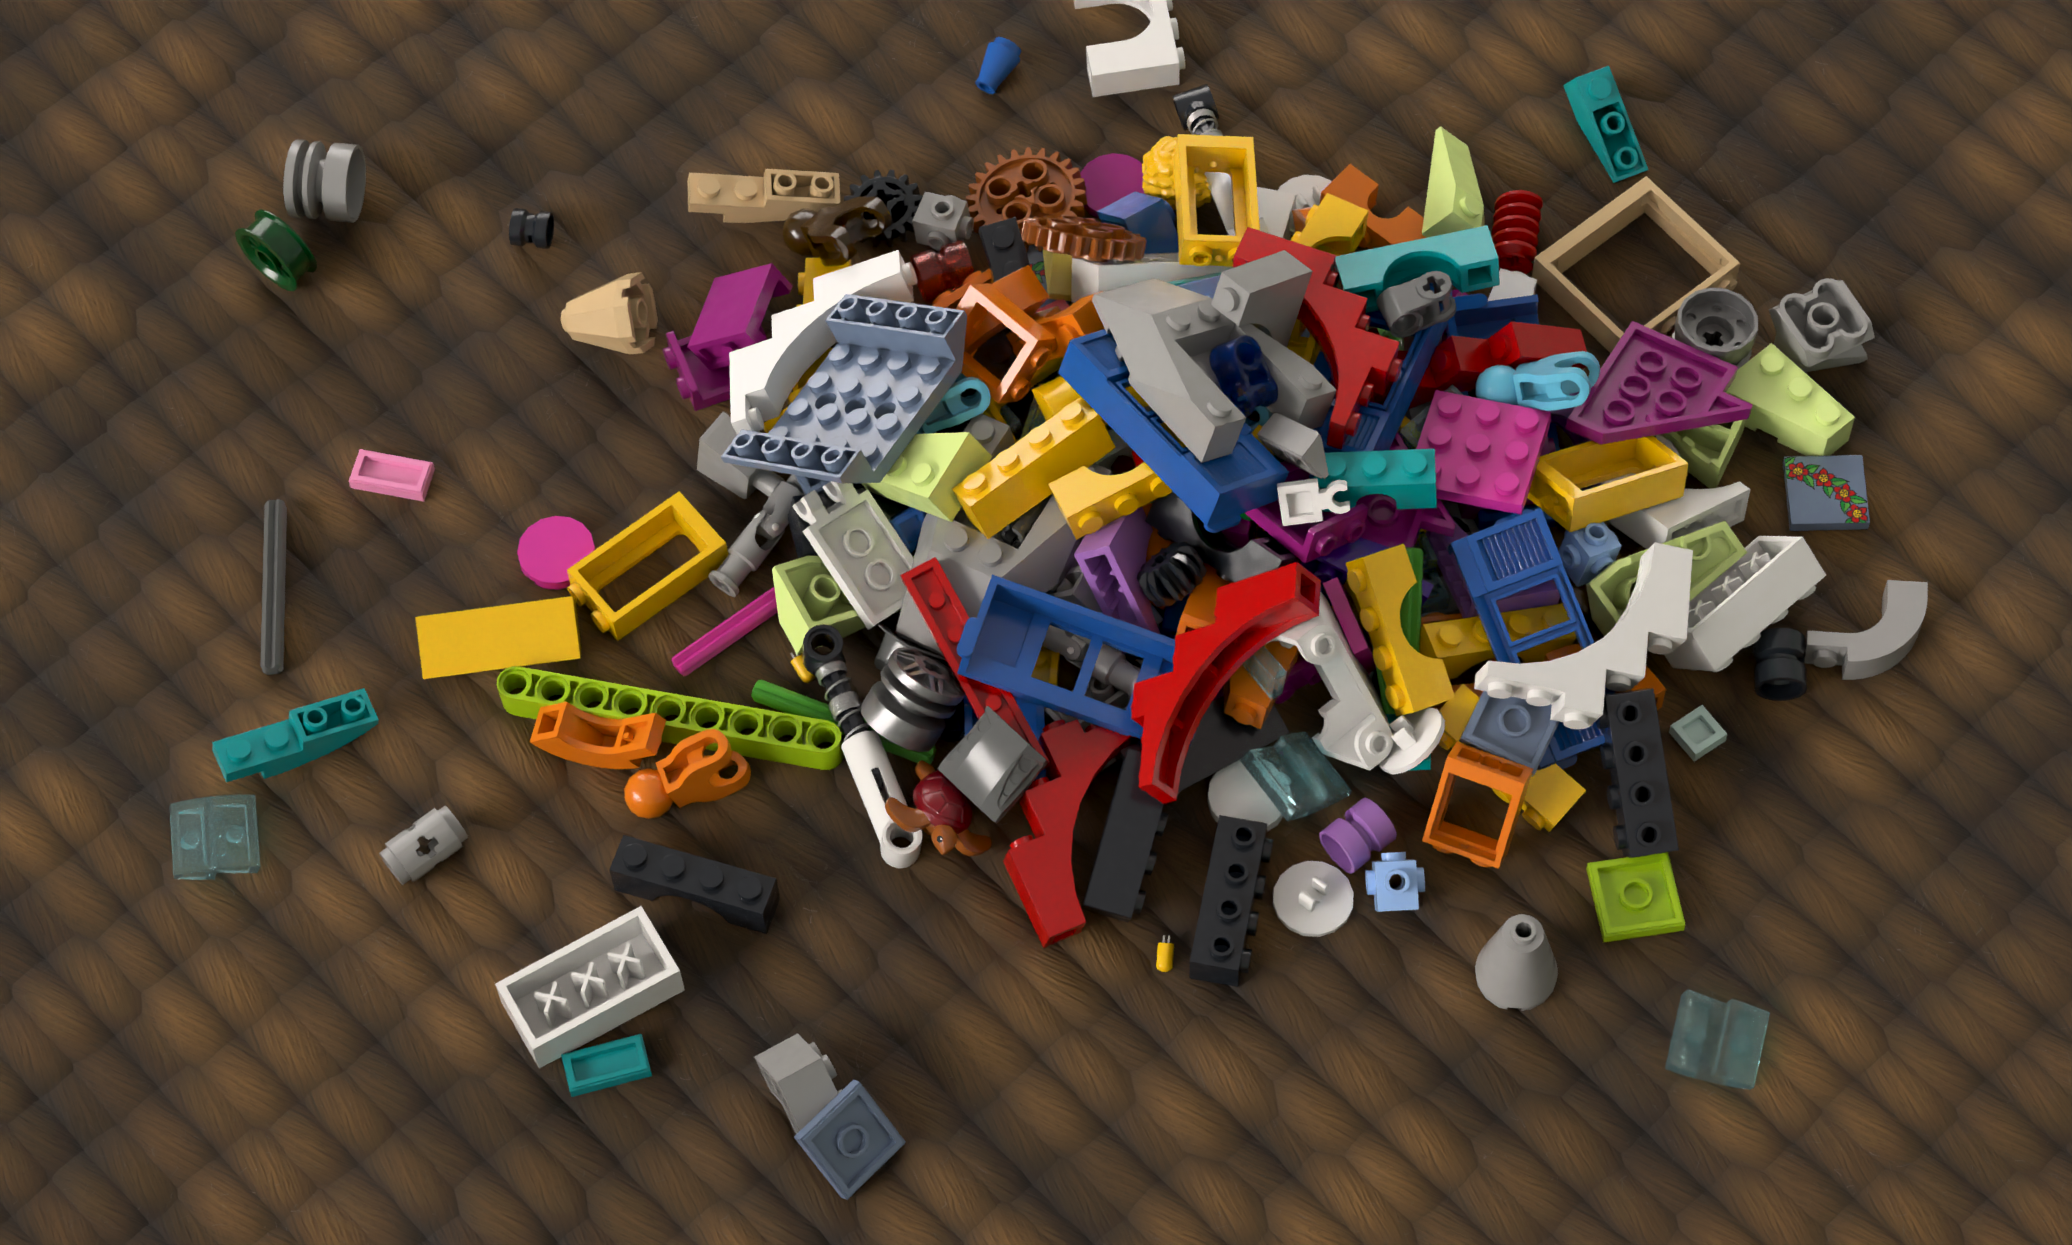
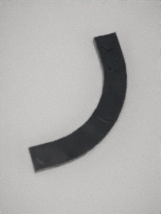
M1016 217L979 227V235L990 267L993 283L1025 266H1030ZM1008 327L983 343L973 356L975 360L1001 381L1017 358L1006 336L1012 331ZM966 389L961 393V396L964 398L972 396L977 389Z

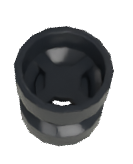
M513 209L509 225L510 244L524 246L526 243H533L537 248L549 249L554 235L553 213L540 211L534 215L526 209Z

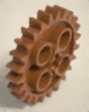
M1027 147L1022 156H1019L1017 151L1013 149L1011 151V158L1007 160L999 154L997 155L999 164L995 166L986 162L987 174L976 172L975 178L977 183H972L968 186L970 195L966 196L970 217L974 219L973 229L975 233H979V227L1016 217L1020 233L1022 234L1023 222L1027 217L1034 218L1036 216L1044 218L1046 216L1055 219L1060 215L1085 217L1084 205L1088 204L1084 178H1081L1079 168H1072L1071 159L1069 158L1061 162L1059 152H1055L1048 158L1045 148H1042L1037 155H1032L1031 148ZM1023 240L1026 251L1028 252L1029 246L1035 244L1027 243V240ZM1035 246L1039 252L1042 251V247Z
M1060 215L1057 219L1046 216L1044 218L1036 216L1034 218L1027 217V219H1024L1021 234L1022 240H1027V243L1042 247L1045 251L1068 254L1074 259H1086L1097 262H1108L1111 258L1120 261L1125 259L1135 261V259L1141 260V258H1144L1147 241L1145 237L1132 233V231H1127L1122 226L1100 223L1093 218Z

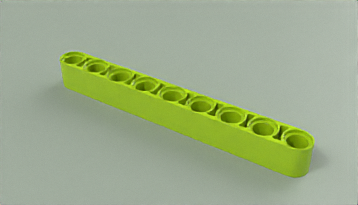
M519 666L506 668L497 678V688L503 707L509 714L537 719L540 707L568 702L589 714L611 719H625L656 712L663 718L668 715L678 716L673 721H666L661 742L678 744L680 741L704 730L716 729L729 740L732 751L746 757L820 770L836 768L844 758L841 749L843 743L841 731L835 723L828 720ZM516 688H524L521 693L510 694ZM553 695L563 696L556 701L548 700ZM593 701L601 702L597 707H586V705ZM631 708L640 709L632 715L624 714L625 711ZM706 722L717 723L711 728L701 727ZM747 728H752L756 730L749 735L739 734L742 730ZM784 735L794 736L788 742L778 741ZM823 742L833 743L831 747L826 749L816 747ZM709 744L706 749L717 751L718 744Z

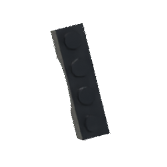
M1173 491L1167 496L1159 497L1153 501L1145 522L1158 530V535L1163 539L1178 543L1187 541L1191 547L1195 548L1203 562L1215 568L1216 574L1229 582H1237L1295 562L1299 564L1302 562L1272 536L1253 539L1241 548L1231 543L1221 531L1216 533L1207 531L1204 528V523Z
M623 835L609 869L615 891L650 901L660 896L686 898L709 907L730 924L767 934L780 901L776 878Z

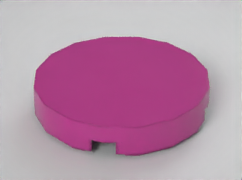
M552 516L540 519L527 528L519 540L517 554L522 572L526 577L528 576L536 585L544 589L560 590L570 586L567 569L593 552L595 546L592 534L583 523L571 517Z

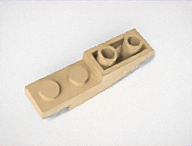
M765 169L763 177L689 173L687 181L688 212L723 214V222L727 223L785 221L791 213L800 209H811L818 212L823 207H832L840 204L839 173Z

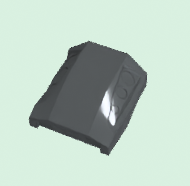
M987 706L984 714L974 727L944 758L937 769L997 824L1024 795V792L1049 761L1014 731L991 707Z

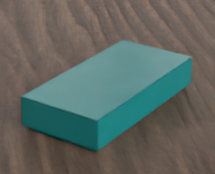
M642 1034L561 1054L571 1097L652 1076Z

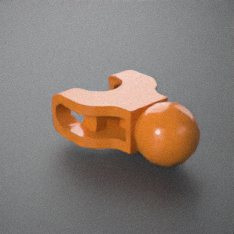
M716 729L704 730L680 741L673 748L670 755L656 762L658 770L652 768L643 769L629 777L624 788L625 802L630 811L638 817L653 819L661 817L669 811L673 801L681 808L694 802L720 800L741 790L748 784L751 776L750 765L742 755L731 750L730 742L723 733ZM709 744H718V749L714 755H703L704 750ZM732 765L738 766V771L732 778L725 779L720 777V771Z

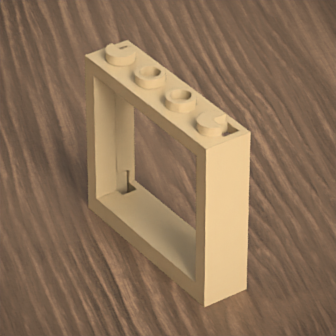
M1647 176L1534 259L1532 278L1537 279V284L1610 353L1624 332L1562 273L1643 213H1646L1711 274L1709 278L1645 324V327L1672 337L1675 331L1678 310L1685 298L1695 291L1706 288H1723L1732 291L1738 283L1736 280L1740 262Z

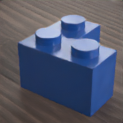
M1135 191L1097 211L1102 223L1122 226L1127 231H1132V233L1145 237L1147 241L1144 254L1179 252L1178 233L1173 224L1175 214L1166 200Z

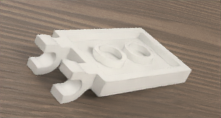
M831 481L822 488L829 498L836 502L834 505L825 509L819 495L813 490L792 507L800 518L810 523V526L802 532L869 630L902 608L906 587L900 575L911 570L914 558L868 489L858 494L852 483L843 484Z

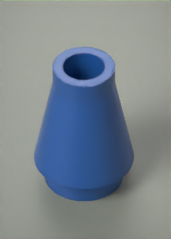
M996 37L994 42H990L987 46L979 77L975 82L976 86L986 93L994 94L998 86L1020 63L1019 55L1021 54V49L1014 42L1006 38Z

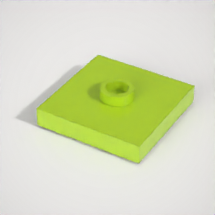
M1668 852L1587 863L1586 870L1603 943L1684 931V916Z

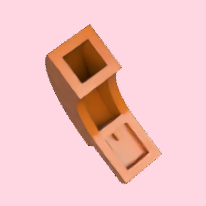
M568 702L540 707L530 743L555 756L584 765L607 769L640 768L642 758L657 755L666 719L656 712L625 719L604 718L584 712Z

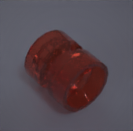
M962 240L942 245L939 253H935L930 249L910 256V261L917 277V286L925 302L936 299L949 288L953 291L963 286L964 280L974 273L969 253Z

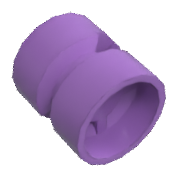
M1362 798L1345 812V820L1338 818L1319 832L1321 844L1327 854L1341 869L1350 874L1354 873L1371 859L1370 851L1380 852L1393 842L1397 835L1392 822L1385 812L1368 798Z

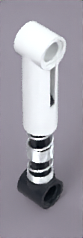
M1208 84L1172 96L1184 131L1189 130L1192 135L1223 136L1222 132L1217 129L1219 115ZM1205 172L1209 184L1208 188L1211 191V196L1221 216L1227 235L1235 236L1231 177L1227 173ZM1259 214L1260 231L1269 234L1266 223Z
M816 625L809 629L804 637L803 665L807 671L817 677L819 684L825 687V699L829 701L828 706L833 719L839 722L837 726L845 735L841 749L881 844L882 858L892 867L907 868L919 858L922 831H905L887 814L885 803L890 797L897 799L906 806L908 805L880 737L876 731H868L867 728L870 725L865 723L862 717L860 699L857 692L851 690L849 685L851 678H846L848 670L842 653L843 640L841 634L832 626ZM819 646H825L831 649L832 652L827 655H820L814 652V649ZM897 837H903L908 839L911 845L900 848L893 845L891 841Z

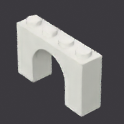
M1073 0L1075 9L1108 4L1130 5L1142 11L1150 20L1148 27L1134 38L1086 46L1087 71L1093 97L1179 85V70L1185 69V57L1183 48H1176L1175 40L1179 39L1177 19L1170 18L1168 12L1173 10L1172 0Z

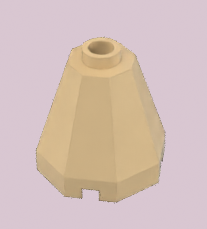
M642 272L621 276L567 302L566 308L561 312L562 327L576 341L626 354L645 353L655 345V337L649 338V330L657 329L658 322L653 289L649 283L641 284L640 281L645 279Z

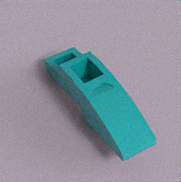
M365 688L290 710L289 719L214 741L212 742V751L226 782L259 772L266 779L297 768L346 745L376 726L379 719Z

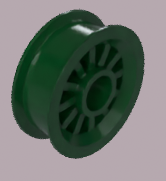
M257 210L255 212V221L247 229L238 228L235 232V237L241 250L251 263L264 276L287 291H295L298 288L297 280L304 273H313L317 270L316 259L302 238L288 224L269 211Z

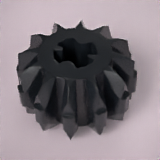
M1187 541L1174 542L1167 548H1161L1157 554L1152 555L1151 559L1142 565L1141 571H1139L1136 578L1149 601H1152L1157 607L1171 606L1177 600L1182 601L1187 594L1193 593V589L1202 583L1207 569L1203 564L1201 556Z

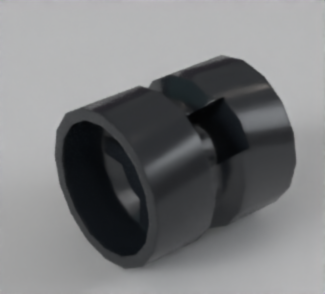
M1771 628L1761 631L1760 639L1753 644V656L1756 660L1754 669V690L1756 694L1772 701H1786L1801 697L1807 690V668L1803 664L1805 663L1806 639L1804 635L1790 628Z

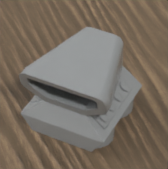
M1822 279L1815 284L1813 290L1805 294H1788L1782 298L1780 305L1769 309L1776 329L1774 345L1804 372L1857 364L1868 360L1861 344L1875 338L1872 322L1843 280Z

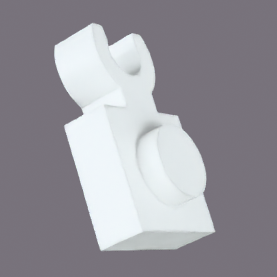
M1318 478L1277 483L1283 526L1323 521V509H1329L1337 514L1350 511V501L1337 502L1333 498L1334 493L1347 490V481L1345 480L1333 481L1324 489H1319Z

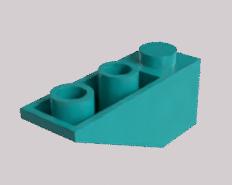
M1606 66L1584 74L1564 84L1563 86L1575 118L1613 183L1649 170L1610 67Z

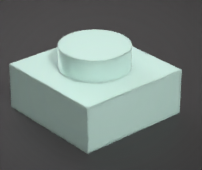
M1703 705L1673 723L1669 730L1672 737L1693 761H1696L1725 742L1727 737L1725 730Z

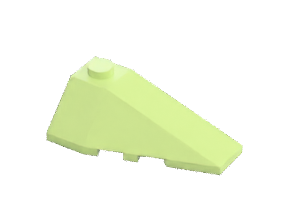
M1441 126L1435 131L1422 235L1426 238L1485 226L1484 204L1469 148Z
M1721 521L1662 543L1693 550L1689 602L1748 553L1726 521ZM1648 549L1614 561L1586 584L1591 618L1604 636L1612 630L1624 613L1636 585L1640 558Z
M808 555L773 567L772 574L779 623L797 655L803 653L805 634L816 625L832 626L839 631L842 638L866 627L819 556Z

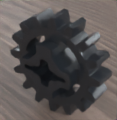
M891 169L887 177H882L879 170H875L873 179H869L863 174L860 176L862 185L851 184L849 186L851 196H844L843 200L847 201L856 197H877L884 202L889 210L892 224L880 235L867 237L860 240V242L863 243L868 238H871L873 247L876 248L881 240H886L888 247H893V239L897 237L902 242H906V232L915 233L912 220L923 197L919 193L917 183L910 184L906 174L896 179L895 172ZM864 211L865 220L877 219L873 214Z

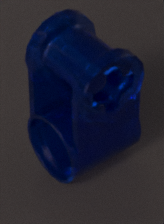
M1248 335L1240 336L1219 344L1211 350L1209 356L1210 366L1216 375L1222 392L1245 417L1251 415L1254 409L1259 406L1268 407L1276 402L1278 398L1277 384L1270 374L1260 345L1253 337ZM1265 387L1266 390L1259 394L1257 390ZM1244 395L1246 399L1238 402L1237 399Z

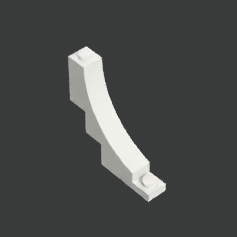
M899 250L813 278V302L771 315V339L729 352L731 424L737 435L742 429L760 432V430L764 429V421L779 417L786 399L801 376L826 350L837 342L825 320L845 294L908 303L914 301L913 285L917 284L916 273L911 262H904Z

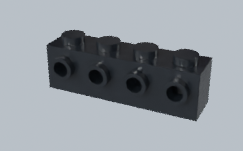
M1643 688L1605 694L1603 715L1596 721L1598 729H1603L1606 745H1601L1600 754L1604 769H1610L1612 785L1607 786V799L1610 809H1616L1618 825L1613 826V838L1616 849L1622 850L1623 856L1629 858L1677 851L1679 848L1654 689Z
M1129 748L1123 759L1081 906L1083 910L1127 923L1132 918L1133 913L1138 915L1141 913L1146 896V891L1140 890L1144 874L1151 876L1157 857V852L1151 851L1155 835L1162 837L1168 819V813L1162 812L1164 804L1139 788L1141 752Z
M1219 815L1190 957L1189 978L1238 987L1240 974H1248L1252 949L1246 948L1248 935L1256 936L1259 912L1253 911L1255 899L1263 900L1267 876L1260 875L1262 862L1270 863L1274 839L1267 838V823Z

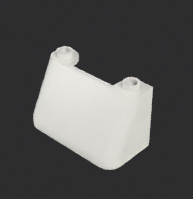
M1320 592L1319 616L1289 628L1269 642L1279 641L1281 646L1289 649L1294 645L1297 646L1302 657L1314 664L1333 698L1318 710L1320 715L1324 717V727L1321 734L1317 733L1312 739L1320 753L1370 771L1389 755L1393 746L1392 732L1377 688L1367 670L1354 656L1338 618L1326 597Z

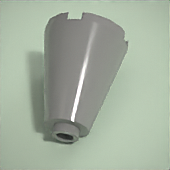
M1519 914L1509 918L1481 949L1476 960L1475 973L1477 986L1487 1000L1499 1008L1508 1010V1007L1522 1008L1521 1011L1531 1010L1544 1003L1551 995L1557 981L1558 968L1541 923L1530 915Z

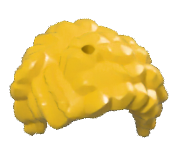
M1165 136L1156 145L1151 147L1150 151L1143 155L1142 188L1145 194L1166 200L1172 209L1176 210L1173 158L1177 137ZM1196 172L1194 174L1196 208L1201 207L1204 203H1210L1212 199L1205 172Z

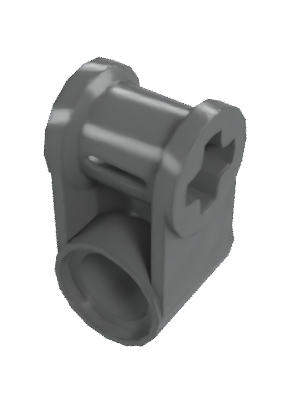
M1441 271L1427 272L1411 281L1389 287L1379 295L1376 303L1391 334L1397 338L1409 337L1417 331L1446 322L1454 316L1457 309L1455 299L1450 295L1452 291L1451 278ZM1430 283H1433L1434 292L1430 290ZM1439 302L1443 304V311H1440Z

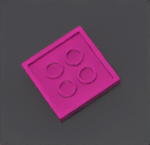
M1435 390L1416 449H1435L1437 498L1522 515L1551 423V412Z

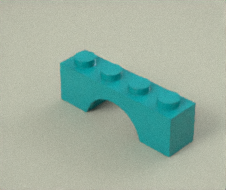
M1488 225L1336 256L1335 272L1339 273L1338 289L1368 298L1366 313L1379 310L1376 305L1377 298L1384 290L1421 277L1427 272L1441 271L1446 273L1451 278L1452 285L1461 293L1500 285L1499 258Z

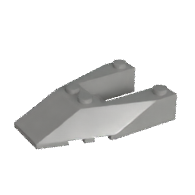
M1155 278L1093 295L1092 302L1107 334L1112 333L1117 344L1115 349L1119 361H1125L1130 372L1128 378L1130 385L1201 463L1232 454L1246 420L1241 411L1222 392L1225 389L1246 384L1273 414L1279 413L1310 429L1323 425L1337 390L1311 363L1252 324L1241 326L1235 324L1211 305L1213 298Z
M982 413L973 417L963 431L972 434L993 456L991 460L996 458L1000 452L1015 444L1009 425ZM1095 463L1088 467L1089 470L1098 474L1113 475L1111 470ZM1053 495L1019 547H1014V542L1011 546L1005 543L1001 538L1000 531L990 539H987L970 522L962 507L952 522L927 513L922 523L911 569L936 557L969 618H977L992 575L1043 593L1055 591L1075 562L1074 553L1085 536L1076 540ZM906 589L896 634L943 656Z

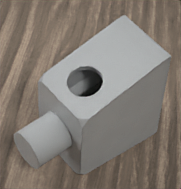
M722 412L699 439L697 470L743 499L749 498L756 488L769 497L779 483L785 481L773 471L723 462L721 456L737 434L731 424V417Z

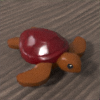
M919 761L915 771L921 781L913 791V801L917 809L910 808L897 799L890 797L885 803L887 814L905 831L917 832L923 830L930 835L934 846L942 855L951 852L955 847L967 856H978L987 852L992 845L990 837L974 834L968 830L972 822L970 799L939 770L935 771L934 767L927 762Z

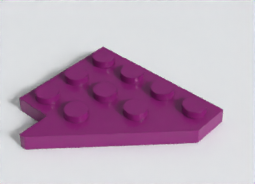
M1632 321L1601 367L1599 378L1591 388L1588 398L1582 405L1575 407L1568 417L1565 429L1598 444H1607L1745 420L1749 418L1753 405L1726 393L1735 379L1737 366Z

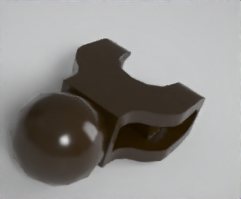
M856 197L832 207H823L818 212L811 209H800L791 213L784 222L783 238L785 244L794 253L801 256L813 255L814 257H820L824 266L844 265L857 254L853 244L867 237L880 235L892 224V218L881 199L877 197ZM864 211L873 214L877 219L865 220Z

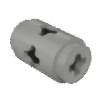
M443 806L438 811L433 808L415 821L409 829L403 830L386 842V848L379 855L401 885H404L409 880L414 883L432 870L437 863L444 861L463 847L461 843L468 838V835L447 806ZM419 837H425L428 840L432 839L428 843V847L431 850L428 854H423L421 851L416 852L420 847L417 841Z

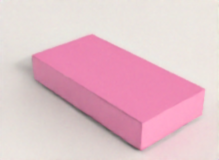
M360 449L349 478V484L353 489L424 502L435 467L433 462Z

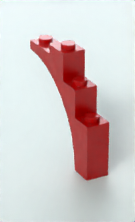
M1247 227L1234 254L1233 268L1285 250L1313 271L1297 319L1307 328L1318 343L1331 370L1333 385L1337 391L1335 394V406L1329 423L1327 445L1342 450L1348 435L1354 437L1357 433L1362 414L1358 413L1361 405L1368 407L1373 392L1383 395L1389 381H1397L1403 364V360L1397 358L1400 342L1368 332L1371 316L1366 315L1368 298L1336 288L1339 280V273L1334 271L1336 255Z
M1511 321L1488 339L1452 335L1436 347L1408 410L1432 401L1435 390L1455 394L1475 389L1479 375L1486 368L1495 365L1510 366L1516 370L1519 364L1538 361L1552 355L1580 351L1587 352L1581 329ZM1398 350L1397 358L1404 361L1408 351ZM1576 363L1572 365V367H1577L1582 370L1585 367H1587L1581 363ZM1389 381L1383 395L1373 392L1371 401L1383 405L1394 382Z
M1298 562L1218 587L1216 607L1214 609L1215 623L1175 636L1172 672L1134 683L1131 719L1143 727L1139 771L1140 789L1163 804L1177 800L1181 770L1190 742L1204 713L1222 686L1262 646L1289 628L1319 616L1321 580Z
M1063 719L1057 720L1042 729L1043 733H1041L1038 742L1050 762V766L1046 769L1051 777V781H1049L1048 777L1033 781L1024 792L1020 801L1021 808L1036 839H1033L1032 835H1027L1015 840L1010 844L1011 849L1007 851L1003 860L1043 948L1079 934L1086 923L1076 895L1071 864L1073 829L1079 806L1088 786L1105 765L1117 756L1120 750L1140 740V738L1131 735L1125 736L1094 724L1089 725L1084 733L1078 719L1065 723Z

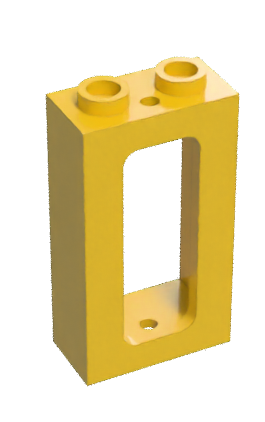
M1178 134L1173 162L1179 265L1233 267L1234 254L1247 227L1260 231L1253 137ZM1196 172L1227 173L1231 177L1235 236L1198 234L1194 179Z
M1654 436L1607 444L1588 441L1540 456L1527 498L1567 531L1573 532L1585 528L1590 523H1601L1683 497L1688 462ZM1626 474H1635L1591 489H1587L1584 491L1580 490L1581 488H1585L1597 483L1614 479Z
M679 491L567 569L570 586L567 587V590L580 607L585 604L591 610L590 616L601 632L609 631L619 641L708 578L712 570L717 571L728 556L727 545ZM677 535L687 536L700 551L698 555L617 612L613 611L599 595V591Z

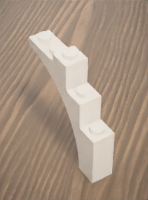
M1654 543L1641 556L1636 585L1627 607L1607 635L1577 653L1551 661L1522 664L1488 661L1476 673L1474 689L1486 691L1489 696L1494 698L1516 697L1526 699V702L1533 706H1547L1551 704L1550 720L1564 722V726L1571 729L1590 727L1603 715L1605 685L1607 689L1617 692L1631 690L1645 677L1647 648L1649 652L1654 654L1673 653L1687 640L1693 550Z

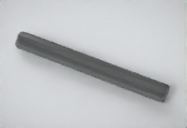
M280 499L268 500L264 505L260 667L263 673L267 675L280 674L283 671L287 507L285 502Z

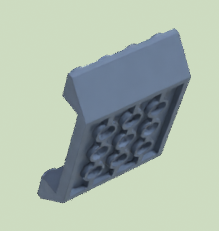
M845 294L825 320L838 343L829 352L816 372L809 378L806 385L788 406L774 427L768 433L742 429L721 456L723 462L843 484L880 483L961 374L967 314L964 310Z

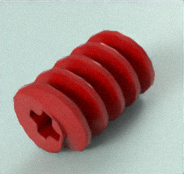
M1524 190L1509 191L1499 196L1495 202L1494 224L1491 234L1499 258V271L1502 268L1526 274L1533 270L1531 262L1537 256L1536 246L1539 241L1537 235L1540 231L1539 222L1542 217L1540 210L1543 207L1542 198L1533 192Z

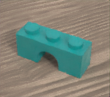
M1435 449L1325 453L1329 475L1326 479L1318 478L1319 489L1327 488L1331 482L1336 480L1347 481V490L1334 493L1333 498L1337 502L1350 501V509L1356 506L1359 498L1369 494H1384L1392 497L1396 501L1397 509L1437 508ZM1329 509L1322 510L1323 512H1332Z

